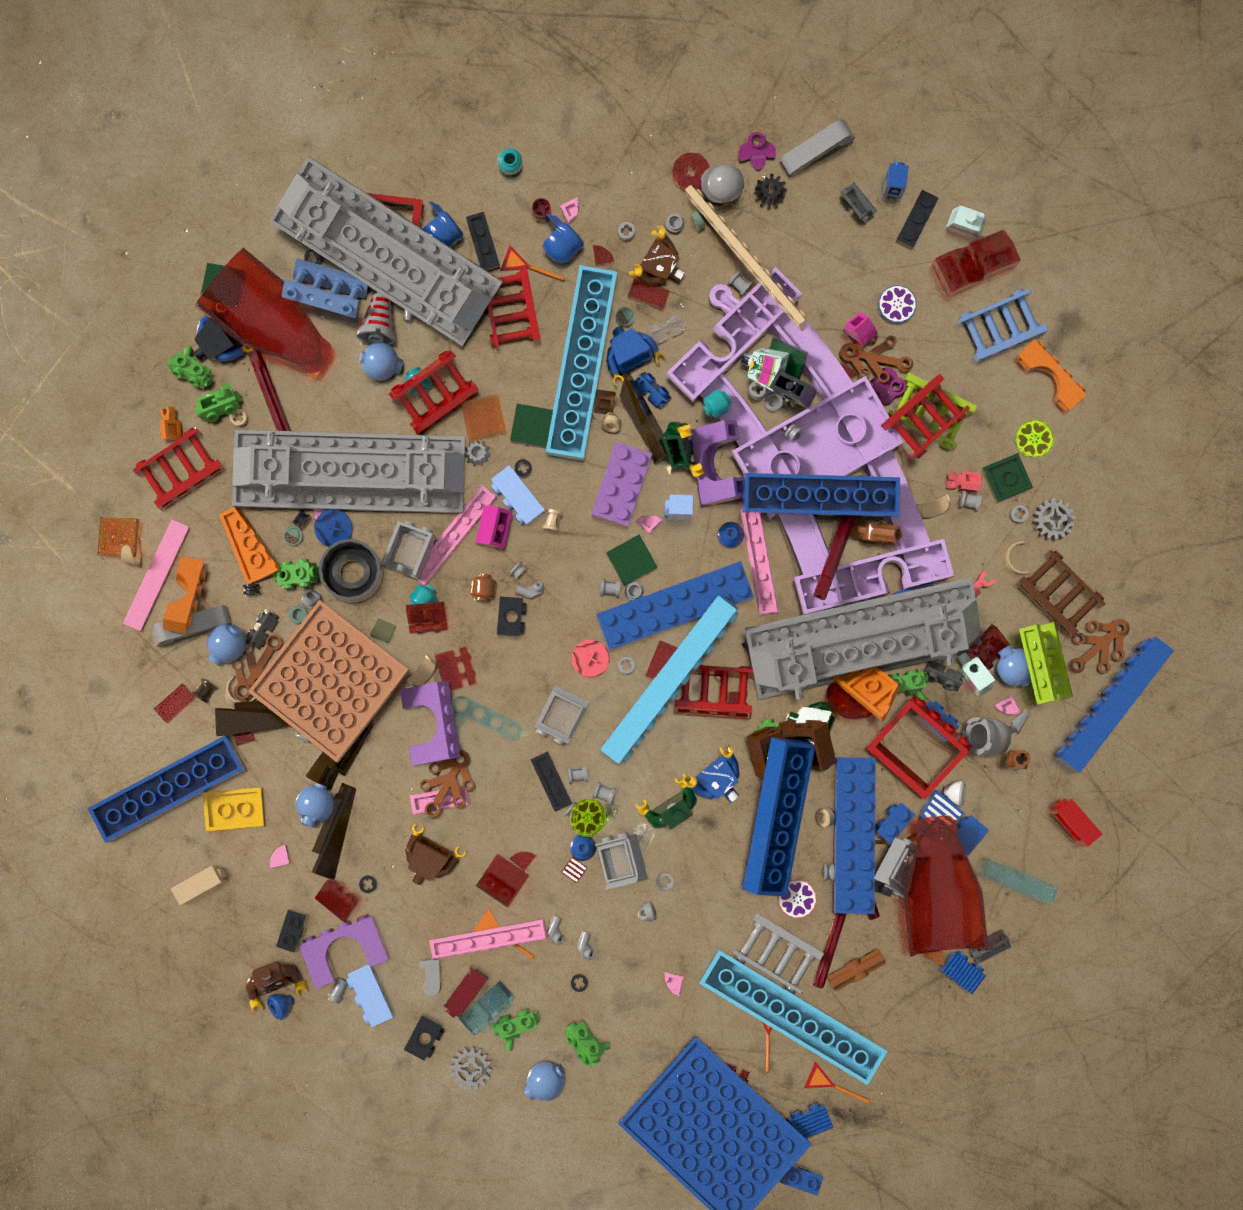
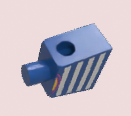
M934 790L919 815L925 823L918 831L926 838L929 837L933 830L942 834L965 813L938 790Z

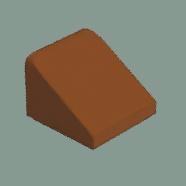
M597 390L594 412L605 414L613 412L616 392Z
M942 951L922 953V957L945 966Z

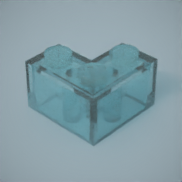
M498 982L458 1019L473 1036L479 1031L483 1033L500 1018L498 1015L500 1012L503 1015L511 1008L509 1004L515 998Z

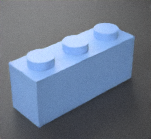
M507 466L491 479L493 482L491 487L497 494L501 493L504 496L503 502L509 510L511 508L515 510L517 514L514 516L521 525L525 523L528 526L545 513L544 508L510 466Z
M670 494L669 499H666L665 516H668V521L692 520L693 495Z
M369 964L348 974L347 983L350 989L354 988L357 994L354 998L358 1007L362 1006L365 1012L362 1015L367 1025L370 1024L372 1028L394 1017L375 972Z

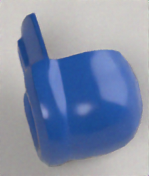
M430 201L429 204L438 216L430 221L423 230L449 247H452L463 238L464 233L439 204Z
M548 213V219L557 229L544 241L542 247L553 261L567 262L583 248L584 241L570 225L563 223L556 215L553 216Z

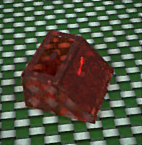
M1005 230L968 244L982 279L1017 266L1021 261L1013 241Z
M967 246L949 251L935 258L932 263L949 297L983 281Z
M497 854L476 884V887L508 908L530 875L500 854Z
M327 880L315 896V899L345 923L361 905L358 902L359 898L352 892H345L343 890L344 885L338 880Z

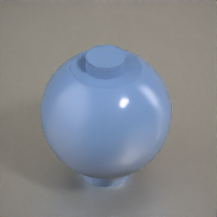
M377 342L369 345L364 352L361 351L359 357L364 373L374 380L389 379L394 373L400 374L402 370L403 359L398 358L395 349L386 343Z
M223 624L215 627L210 632L207 638V649L210 653L208 658L211 662L221 665L223 662H233L243 654L246 642L241 629L236 625Z
M1009 645L998 652L1001 658L997 664V671L1000 678L1006 684L1025 687L1032 682L1024 649H1014L1012 645Z
M316 783L315 786L305 787L298 794L295 808L297 814L302 817L301 824L315 828L316 823L324 822L332 814L334 800L331 793L326 790V786Z
M541 1062L533 1066L527 1075V1085L524 1087L526 1096L530 1100L536 1098L540 1101H551L560 1096L565 1087V1071L563 1068L551 1062Z

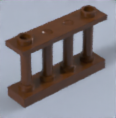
M1049 550L1046 555L1050 559L1031 578L1028 577L1026 579L1022 577L1016 584L1071 638L1079 631L1076 628L1077 623L1095 605L1101 608L1106 603L1103 601L1104 597L1099 592H1094L1062 561L1063 557L1059 552ZM1056 564L1063 573L1045 591L1039 592L1035 588L1036 582ZM1070 578L1077 586L1058 605H1053L1049 601L1050 596ZM1083 591L1090 600L1071 619H1067L1063 615V610Z

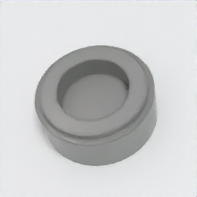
M775 392L769 393L764 400L766 409L771 412L779 411L783 406V397Z

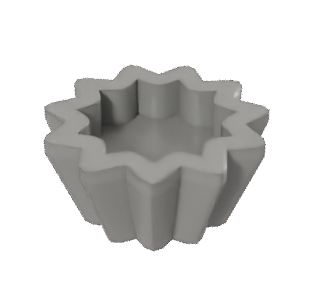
M478 440L474 443L469 442V447H465L467 452L465 457L468 458L467 463H472L476 467L478 464L483 466L484 462H489L488 457L491 456L489 452L490 447L485 446V441L481 443Z

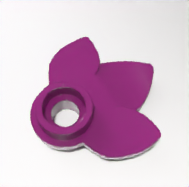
M754 132L748 137V142L741 145L738 158L739 161L750 160L752 166L760 170L765 165L766 158L776 157V148L772 143L766 141V137L762 133ZM755 139H758L761 143L759 145H755L753 141Z
M882 368L890 376L886 384L879 383L877 377L870 381L872 388L878 393V398L882 405L892 403L895 397L904 394L907 388L906 382L898 377L896 371L892 368ZM885 375L880 376L882 380L887 379ZM896 383L900 384L898 389L893 388Z

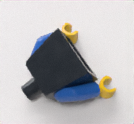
M216 304L214 307L215 311H210L199 321L197 335L194 338L199 348L194 352V355L200 361L206 356L209 360H232L243 355V352L249 353L254 350V348L250 350L245 348L251 341H245L243 346L240 347L241 342L221 318L226 315V309L222 312L217 311L221 308V304Z

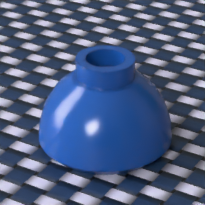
M726 522L718 530V540L724 547L735 548L742 543L744 531L738 523Z
M577 835L570 843V853L576 860L587 861L595 855L596 843L589 835Z
M274 994L268 997L267 1004L272 1015L278 1020H283L288 1015L290 1007L293 1006V1001L289 995Z

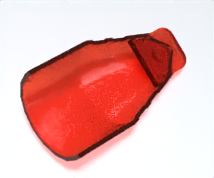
M243 247L211 281L194 307L238 344L297 366L306 374L316 373L332 353L331 344L320 335L309 316L301 308L300 302L282 297L284 281Z
M949 815L924 817L917 823L918 839L904 896L910 957L926 952L951 949L978 948L988 951L983 890L957 834L956 821Z

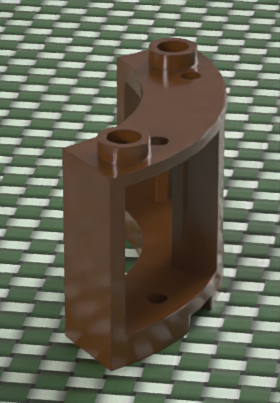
M795 720L780 722L778 727L769 729L767 726L746 736L756 776L764 779L767 763L764 746L771 742V737L796 739V736L812 737L817 756H813L811 769L820 771L829 769L830 766L836 763V757L827 722L818 720H806V723H796Z

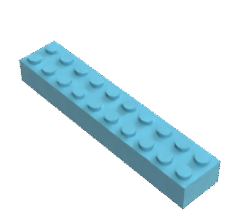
M579 266L546 455L584 461L615 293L616 271Z
M721 594L717 596L600 749L618 764L621 761L626 762L634 752L631 748L633 746L637 747L645 738L643 735L644 731L647 730L649 732L657 722L654 718L657 715L661 716L668 708L667 701L669 699L671 701L674 700L680 692L678 687L681 684L684 686L691 678L690 671L692 669L696 670L704 661L701 658L704 653L708 655L715 646L714 640L716 638L720 639L727 631L725 628L727 623L732 624L739 615L737 610L739 608Z
M721 950L717 951L699 982L702 986L866 1085L869 1084L888 1052Z

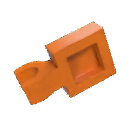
M175 407L161 409V416L164 419L160 421L162 440H179L182 438L180 420H175Z

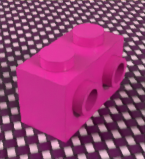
M484 505L476 543L504 549L513 511Z

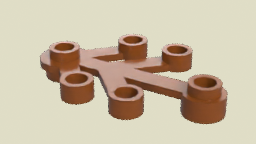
M878 335L875 336V340H870L863 347L858 343H846L840 349L841 358L847 362H852L859 372L860 378L865 377L862 375V371L868 372L867 379L871 375L870 369L864 367L859 360L864 359L875 372L878 382L881 384H886L890 376L888 372L882 370L878 363L897 366L898 370L902 373L910 372L913 367V361L909 357L905 356L898 359L880 355V353L888 348L895 347L897 339L892 335L886 337L883 343L868 352L861 351V349L869 344H875L878 340ZM887 340H893L894 344H889ZM851 349L853 354H848L846 350ZM907 361L909 366H904L902 362ZM885 375L887 379L882 380L880 376Z
M1116 619L1112 624L1099 623L1096 620H1092L1087 624L1090 632L1097 630L1110 631L1105 637L1076 633L1073 636L1075 644L1090 643L1095 645L1082 657L1072 659L1068 664L1069 670L1074 674L1081 673L1085 668V664L1101 651L1098 670L1103 674L1108 673L1111 669L1108 663L1109 646L1114 638H1116L1115 651L1112 655L1113 659L1116 661L1123 660L1125 658L1123 640L1130 631V625L1124 619ZM1091 623H1095L1097 625V628L1095 630L1091 629ZM1118 625H1122L1124 627V630L1122 632L1118 631ZM1077 635L1082 637L1081 642L1076 641ZM1116 652H1121L1122 657L1120 659L1116 657ZM1075 662L1080 663L1081 667L1079 669L1074 667ZM1102 664L1107 665V671L1101 669Z
M273 634L267 638V648L257 664H255L253 655L254 646L246 643L245 647L249 645L252 648L249 653L245 650L243 652L245 653L250 673L246 681L243 674V661L239 659L233 661L232 668L235 670L238 682L234 689V695L238 700L248 701L252 698L253 695L248 692L265 670L263 668L274 650H278L282 646V639L278 635ZM277 639L278 645L272 646V640ZM240 662L241 668L236 669L235 663ZM243 688L247 689L246 695L241 694Z
M459 751L460 757L464 758L462 763H458L459 758L445 760L440 763H431L429 771L433 775L440 774L443 769L452 768L448 774L430 780L425 779L420 782V788L424 792H429L432 787L443 784L434 802H430L425 806V813L429 818L435 819L440 816V806L450 787L455 807L458 809L465 807L466 801L461 796L456 780L459 770L464 781L462 783L464 790L470 792L475 788V784L470 779L467 769L470 763V756L466 751ZM434 766H438V770L436 772L432 771V768ZM471 782L472 786L470 788H466V783ZM424 783H429L427 789L423 788ZM462 799L463 803L461 805H457V800ZM436 808L437 812L431 814V809Z

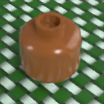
M480 573L479 577L472 579L470 594L474 597V600L489 602L490 599L495 597L497 582L491 579V575Z

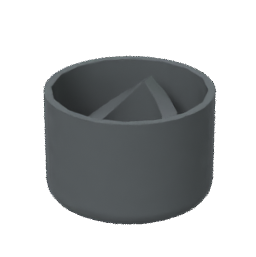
M345 539L332 544L324 552L319 565V575L324 587L334 597L344 602L357 603L370 598L378 590L383 578V567L378 555L366 543L355 539ZM348 561H357L364 568V575L357 582L349 583L341 577V569Z

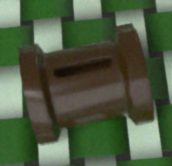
M202 678L201 684L192 694L206 703L208 701L207 697L217 687Z

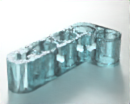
M458 696L452 703L453 715L458 719L457 730L461 728L467 717L512 740L518 739L522 735V728L517 722L467 697ZM465 700L467 702L466 709L458 710L457 702ZM478 708L484 710V716L481 719L474 717V711ZM494 717L501 719L502 723L499 727L495 728L491 725V720ZM505 721L509 722L507 726L511 728L517 726L516 730L519 731L518 734H513V736H510L511 732L507 729H504V732H501V730L505 726Z

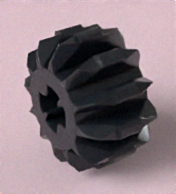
M773 173L770 174V179L763 175V181L757 180L759 186L755 187V191L759 192L756 198H762L761 204L768 201L769 207L772 205V201L778 205L779 199L784 200L785 196L783 194L787 193V189L783 188L786 182H779L780 176L773 179ZM769 187H772L773 193H769Z

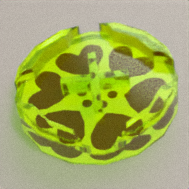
M1036 419L1023 423L1017 430L1015 437L1016 446L1027 457H1042L1053 446L1054 435L1050 426L1045 422Z
M590 798L582 799L576 803L570 815V824L573 831L577 835L587 838L597 835L596 833L603 829L606 821V812L602 808L601 803Z

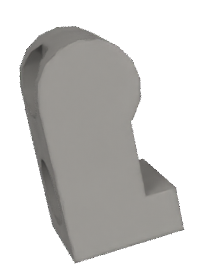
M440 959L420 960V968H425L426 977L423 990L428 996H435L441 990Z

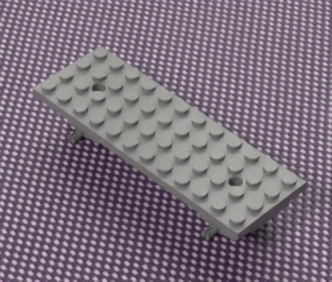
M310 156L306 158L269 220L276 227L461 346L466 342L503 282Z
M235 430L232 506L463 513L465 437Z
M972 578L745 628L759 699L795 691L796 699L800 700V697L801 699L804 698L803 689L835 683L832 677L834 675L841 676L852 671L875 666L884 672L946 658L947 665L951 666V663L955 665V655L984 649Z

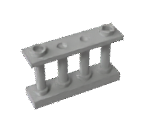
M756 913L752 919L756 921V927L741 952L733 951V954L736 955L734 959L742 964L748 962L785 984V989L795 995L798 992L801 994L802 990L797 987L812 960L815 961L816 958L821 960L824 953ZM767 928L772 931V938L756 963L747 956L762 930L765 931ZM784 938L789 941V947L773 973L764 968V965L778 941ZM801 948L806 952V957L789 983L780 976L794 952Z

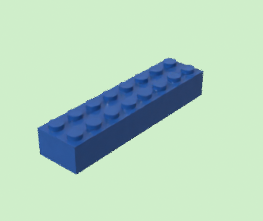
M743 474L742 513L899 516L900 477Z
M740 561L597 613L596 616L609 651H613L700 619L720 594L734 605L752 600L754 595Z
M1158 637L1147 638L1141 642L1138 647L1140 651L1135 655L1133 654L1126 662L1128 664L1127 668L1121 669L1115 676L1117 681L1105 689L1103 699H1098L1091 708L1093 712L1081 720L1080 724L1082 726L1080 729L1074 730L1068 737L1070 742L1065 746L1062 745L1056 753L1058 755L1056 760L1072 773H1081L1174 652L1171 647Z
M223 736L87 809L104 842L110 843L244 772L246 769L229 736Z
M771 737L743 890L756 895L787 897L815 751L814 744L803 740Z
M836 758L834 914H875L876 758Z

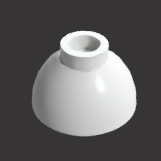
M958 780L949 786H945L944 796L958 807L964 805L967 792L966 782Z

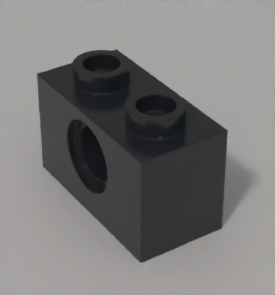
M778 370L769 386L777 395L807 409L818 393L810 384Z
M500 596L497 636L520 638L521 633L524 634L525 622H522V614H526L527 603H523V598ZM514 612L517 614L518 618L515 622L507 620L509 613Z
M288 909L276 947L293 953L297 952L309 915Z
M423 1014L404 1050L423 1061L427 1057L431 1058L436 1049L433 1047L436 1040L440 1041L444 1033L442 1029L443 1024ZM422 1033L430 1035L431 1040L429 1043L425 1044L420 1040Z

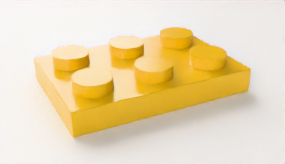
M262 788L203 793L206 831L265 826Z

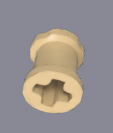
M546 509L548 514L543 528L559 532L558 526L563 512Z

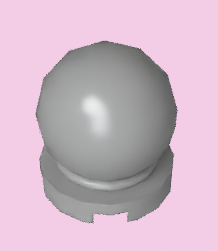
M733 165L712 166L704 171L701 177V192L706 199L713 203L734 201L741 195L744 189V177L740 170Z
M975 717L967 721L969 724L966 727V731L962 732V735L967 737L966 740L971 743L970 753L973 756H999L1008 750L1012 734L1008 725L996 718L986 719L982 717Z

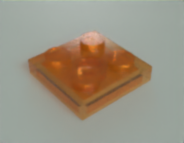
M498 394L461 403L469 440L506 432Z
M100 517L97 555L121 557L122 547L129 545L133 557H136L139 519Z

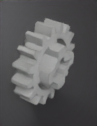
M1052 498L1051 503L1045 500V506H1038L1040 511L1034 512L1038 518L1034 519L1033 522L1038 523L1035 529L1042 530L1041 536L1046 533L1047 539L1053 536L1054 540H1057L1058 535L1063 539L1066 537L1064 532L1068 534L1072 532L1069 527L1075 526L1071 521L1076 519V516H1071L1074 509H1068L1069 503L1063 505V499L1056 503L1055 498ZM1050 508L1049 514L1043 516L1044 511ZM1059 508L1062 509L1065 512V514H1062L1059 511ZM1054 515L1055 518L1059 519L1056 523L1050 519ZM1067 522L1064 529L1060 531V525ZM1044 524L1048 525V526L1050 527L1051 531L1048 530V529L1044 526Z
M472 1047L471 1051L468 1052L467 1048H464L463 1054L459 1051L457 1052L458 1059L452 1058L455 1065H450V1068L454 1069V1072L450 1075L457 1077L454 1082L460 1081L461 1088L467 1085V1089L470 1090L471 1086L474 1085L475 1089H478L479 1083L483 1086L485 1085L484 1078L490 1079L487 1072H492V1069L488 1068V1065L492 1062L485 1060L488 1056L487 1054L481 1055L482 1049L475 1052V1048ZM468 1056L466 1063L459 1064L462 1058ZM476 1057L482 1061L483 1065L477 1063ZM470 1063H472L473 1067L477 1069L474 1070L472 1073H469V1070L465 1068L468 1067ZM459 1072H463L465 1074L466 1080H464L460 1076ZM483 1073L481 1078L474 1081V1076L476 1074Z

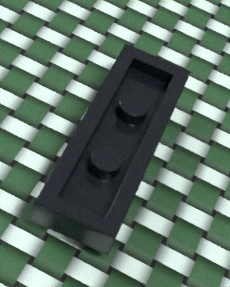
M924 190L920 192L896 240L897 242L911 249L914 248L939 199L938 197Z
M484 212L467 216L466 220L480 267L486 271L500 267Z
M548 751L530 759L554 811L556 812L571 805L570 797Z

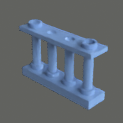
M297 258L293 272L295 280L285 279L282 297L355 318L359 300H356V298H366L369 286L347 272ZM302 281L312 283L313 285L311 287L301 283ZM320 287L330 288L331 291L321 290ZM340 291L350 295L349 297L339 295L338 293Z
M1023 288L1013 292L1014 296L972 313L968 311L961 315L958 321L959 326L964 323L967 324L977 346V353L973 356L976 363L1039 337L1048 331L1045 323L1042 325L1036 323L1025 297L1031 293L1030 289L1025 291ZM1015 301L1019 302L1030 326L1028 327L1029 330L1024 333L1021 330L1019 331L1008 307V304ZM1001 308L1012 332V338L1007 340L1001 337L990 313ZM980 316H984L995 340L994 345L989 348L987 345H984L973 321Z

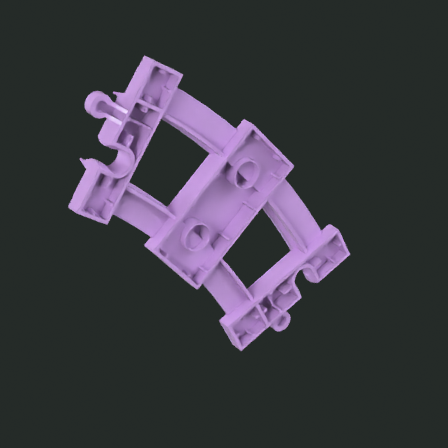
M776 267L770 272L771 280L775 284L779 283L784 290L783 294L786 297L790 296L794 303L802 297V293ZM760 283L741 301L732 296V291L728 286L723 284L714 286L710 291V302L714 307L722 309L726 315L715 325L713 331L730 344L732 351L726 357H716L711 353L709 346L703 340H700L666 373V376L692 402L699 396L704 399L715 390H724L732 400L730 404L731 409L719 417L721 421L737 420L740 439L735 441L739 447L734 449L732 454L743 474L848 476L862 468L865 476L900 477L899 516L884 517L887 525L901 527L902 538L899 540V543H894L896 551L839 565L826 600H820L813 596L829 553L814 515L766 513L769 519L779 515L800 564L803 575L794 577L803 615L868 601V599L889 594L888 584L882 576V567L886 563H895L900 566L904 589L953 577L954 574L945 540L940 539L930 542L912 492L892 451L901 446L904 441L895 429L893 430L890 427L885 431L880 426L889 418V415L867 377L865 376L853 383L806 320L807 328L801 332ZM767 331L776 339L808 352L802 372L822 399V401L768 431L744 398L724 375ZM796 423L798 428H802L804 431L801 437L792 443L790 438L785 437V433L792 424Z

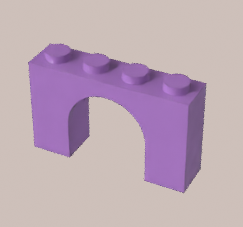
M723 420L691 429L695 464L700 463L704 474L697 477L701 505H715L742 498L743 477H731L723 480L717 475L714 467V457L717 449L725 443L740 439L737 420Z
M448 681L434 682L400 690L403 709L426 706L433 711L437 720L436 734L431 741L409 747L412 766L460 758V747L457 740V728L454 721V709Z
M367 914L356 918L358 921L356 923L350 924L348 921L338 925L339 929L332 932V929L321 932V937L314 939L311 936L302 940L304 944L299 945L316 989L336 981L328 961V950L330 945L340 937H351L357 940L365 952L370 967L390 959L373 916L368 917Z

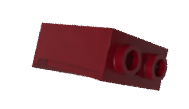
M471 965L470 972L467 973L447 1000V1003L444 1004V1007L447 1008L445 1012L453 1018L456 1016L460 1017L489 977Z

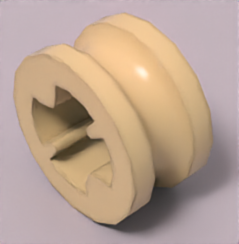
M236 409V412L229 416L231 423L237 427L244 426L248 420L247 414L242 409ZM242 413L243 416L241 417L243 418V420L241 422H235V414L240 415Z

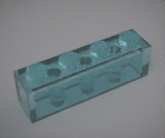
M983 858L976 875L1047 905L1053 904L1059 888L988 858Z

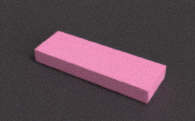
M463 786L459 787L466 805H470L469 793L464 790ZM451 788L440 806L441 810L455 807ZM439 790L410 795L413 815L425 813V806L430 802H434ZM457 800L456 804L461 805L463 800Z

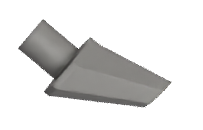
M1026 709L1012 721L1013 725L1009 726L1011 734L1016 731L1018 733L1021 732L1029 716Z

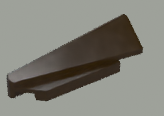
M624 373L620 398L646 445H649L656 463L667 457L662 440L664 433L631 373Z
M260 701L235 702V709L215 708L216 736L218 737L290 726Z
M372 720L338 763L322 751L306 774V777L331 790L337 774L339 773L343 776L346 774L373 726Z
M341 783L339 791L333 799V812L324 821L312 849V852L319 854L312 869L314 874L331 880L335 879L356 793L355 787Z

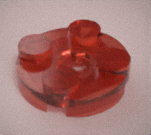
M685 153L674 162L672 170L674 182L683 189L692 185L695 190H700L702 188L701 177L704 171L710 168L709 163L700 153ZM690 167L696 169L692 177L690 174H686Z

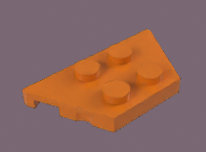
M877 666L852 671L841 676H832L835 683L882 722L885 720L898 693V683Z

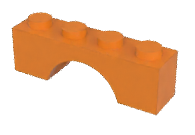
M1034 339L1015 358L1027 371L1042 369L1049 372L1055 378L1057 394L1054 400L1068 413L1087 395L1085 393L1086 390L1080 383L1076 384L1073 381V376L1067 369L1063 370L1058 365L1059 361L1055 356H1050L1045 351L1046 347L1042 342H1037Z
M181 556L177 569L176 583L180 584L187 593L179 601L167 604L163 618V630L186 634L187 628L192 626L193 616L191 614L192 611H196L198 600L195 599L197 595L200 596L202 590L200 581L204 580L206 576V569L203 568L204 561Z

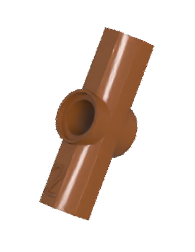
M855 521L849 537L861 538L871 542L899 543V540L902 538V531L900 526L886 525L875 521Z
M1009 750L1005 763L1011 769L1027 770L1031 757L1029 752L1024 750Z
M877 949L862 958L859 957L847 963L844 968L827 977L833 989L837 991L852 982L860 981L867 977L870 972L887 963L880 950Z

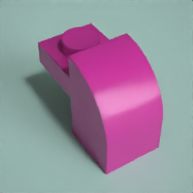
M861 312L848 321L844 328L845 332L854 338L861 347L865 346L878 334L871 320Z

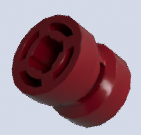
M538 198L532 204L533 216L537 220L548 219L547 214H551L550 203L545 198Z

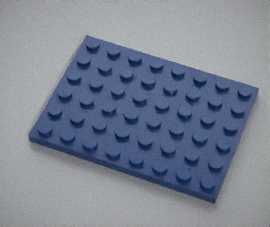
M697 1036L618 1123L709 1210H754L812 1145L803 1134Z

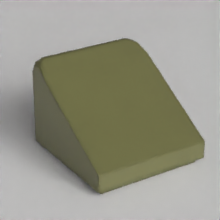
M378 618L370 636L389 643L396 625Z

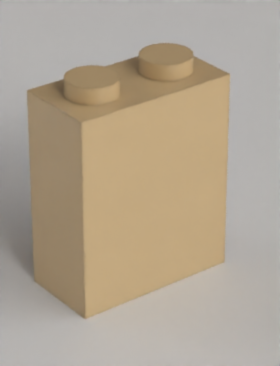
M211 865L172 887L171 891L180 906L187 905L226 883L225 878L227 875L222 867L219 868L217 865Z

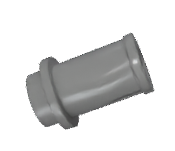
M336 978L332 992L328 994V1000L339 1004L343 1000L341 998L348 983Z

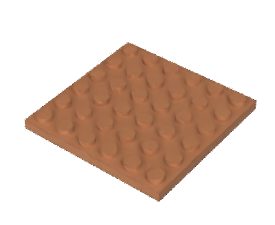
M319 600L248 692L338 763L410 670Z

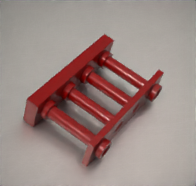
M526 265L519 266L520 272H516L514 275L499 277L503 281L501 285L518 282L522 283L523 290H520V293L494 297L488 305L493 334L489 336L491 346L495 345L496 350H500L499 342L525 337L533 338V343L541 342ZM522 300V302L526 301L527 308L521 312L500 316L493 315V305ZM519 319L529 320L530 327H527L526 330L497 335L495 324Z
M451 350L440 353L438 359L403 384L394 386L388 394L393 401L399 398L413 418L410 426L417 434L479 390L472 380L469 382L465 381L451 361L456 357ZM444 365H446L459 384V389L455 392L448 390L436 372ZM428 376L431 377L444 396V400L438 404L433 402L420 383ZM413 387L428 406V411L423 415L416 411L405 395Z
M941 374L934 377L880 425L885 431L890 427L893 430L895 429L914 451L908 457L910 460L915 457L918 459L927 452L925 448L955 421L958 423L967 416L965 412L970 409L967 405L959 410L941 389L940 383L944 380ZM930 392L935 393L954 414V417L948 422L944 420L928 401L929 398L926 395ZM917 403L919 406L922 405L941 427L935 434L915 414L913 407ZM903 416L909 417L928 439L921 446L901 425L902 422L899 419Z
M198 428L187 430L182 438L147 461L145 459L141 460L135 465L136 468L133 469L137 475L143 473L157 495V499L153 502L160 510L224 469L218 459L216 461L214 459L211 460L198 440L197 436L202 434ZM191 442L204 461L205 468L200 471L195 470L181 447ZM175 452L189 473V478L184 482L182 480L179 481L165 457ZM156 463L160 464L173 484V489L168 492L162 490L149 470Z
M700 665L696 670L692 669L690 671V674L702 675L700 700L690 701L688 699L689 679L684 686L682 685L681 698L675 700L674 713L751 719L752 705H748L746 699L748 679L754 678L753 669H750L748 666L734 668ZM709 676L721 677L720 698L717 703L708 700ZM729 677L740 678L739 703L729 704L727 702Z

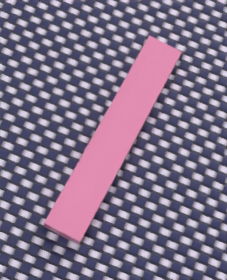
M483 485L465 505L463 513H459L432 546L421 574V580H418L424 586L429 583L479 521L484 505L491 506L496 500L497 496Z
M739 503L759 616L779 613L761 513H742L743 503Z
M171 519L123 624L142 631L190 527Z
M544 919L432 939L429 942L432 959H439L547 939Z

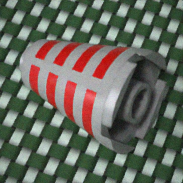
M379 292L373 294L357 332L358 340L368 345H371L372 342H382L390 346L394 344L395 329L392 301Z

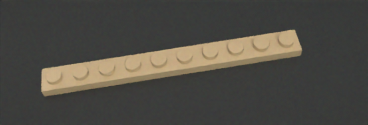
M692 185L686 188L687 197L798 329L801 332L807 328V317L803 311H798L794 307L796 304L790 296L786 297L783 294L784 290L779 283L775 284L771 280V274L767 269L763 270L760 267L761 263L755 255L752 257L748 253L750 251L744 242L740 243L737 240L738 236L733 229L729 230L725 226L727 223L724 218L714 213L716 211L710 202L706 203L703 200L704 196L699 189L695 190Z

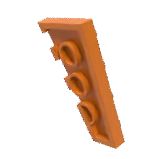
M233 507L219 514L246 584H253L281 570L239 507Z

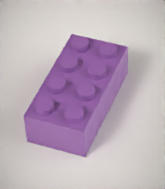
M618 442L615 443L592 511V517L625 528L629 527L652 453Z

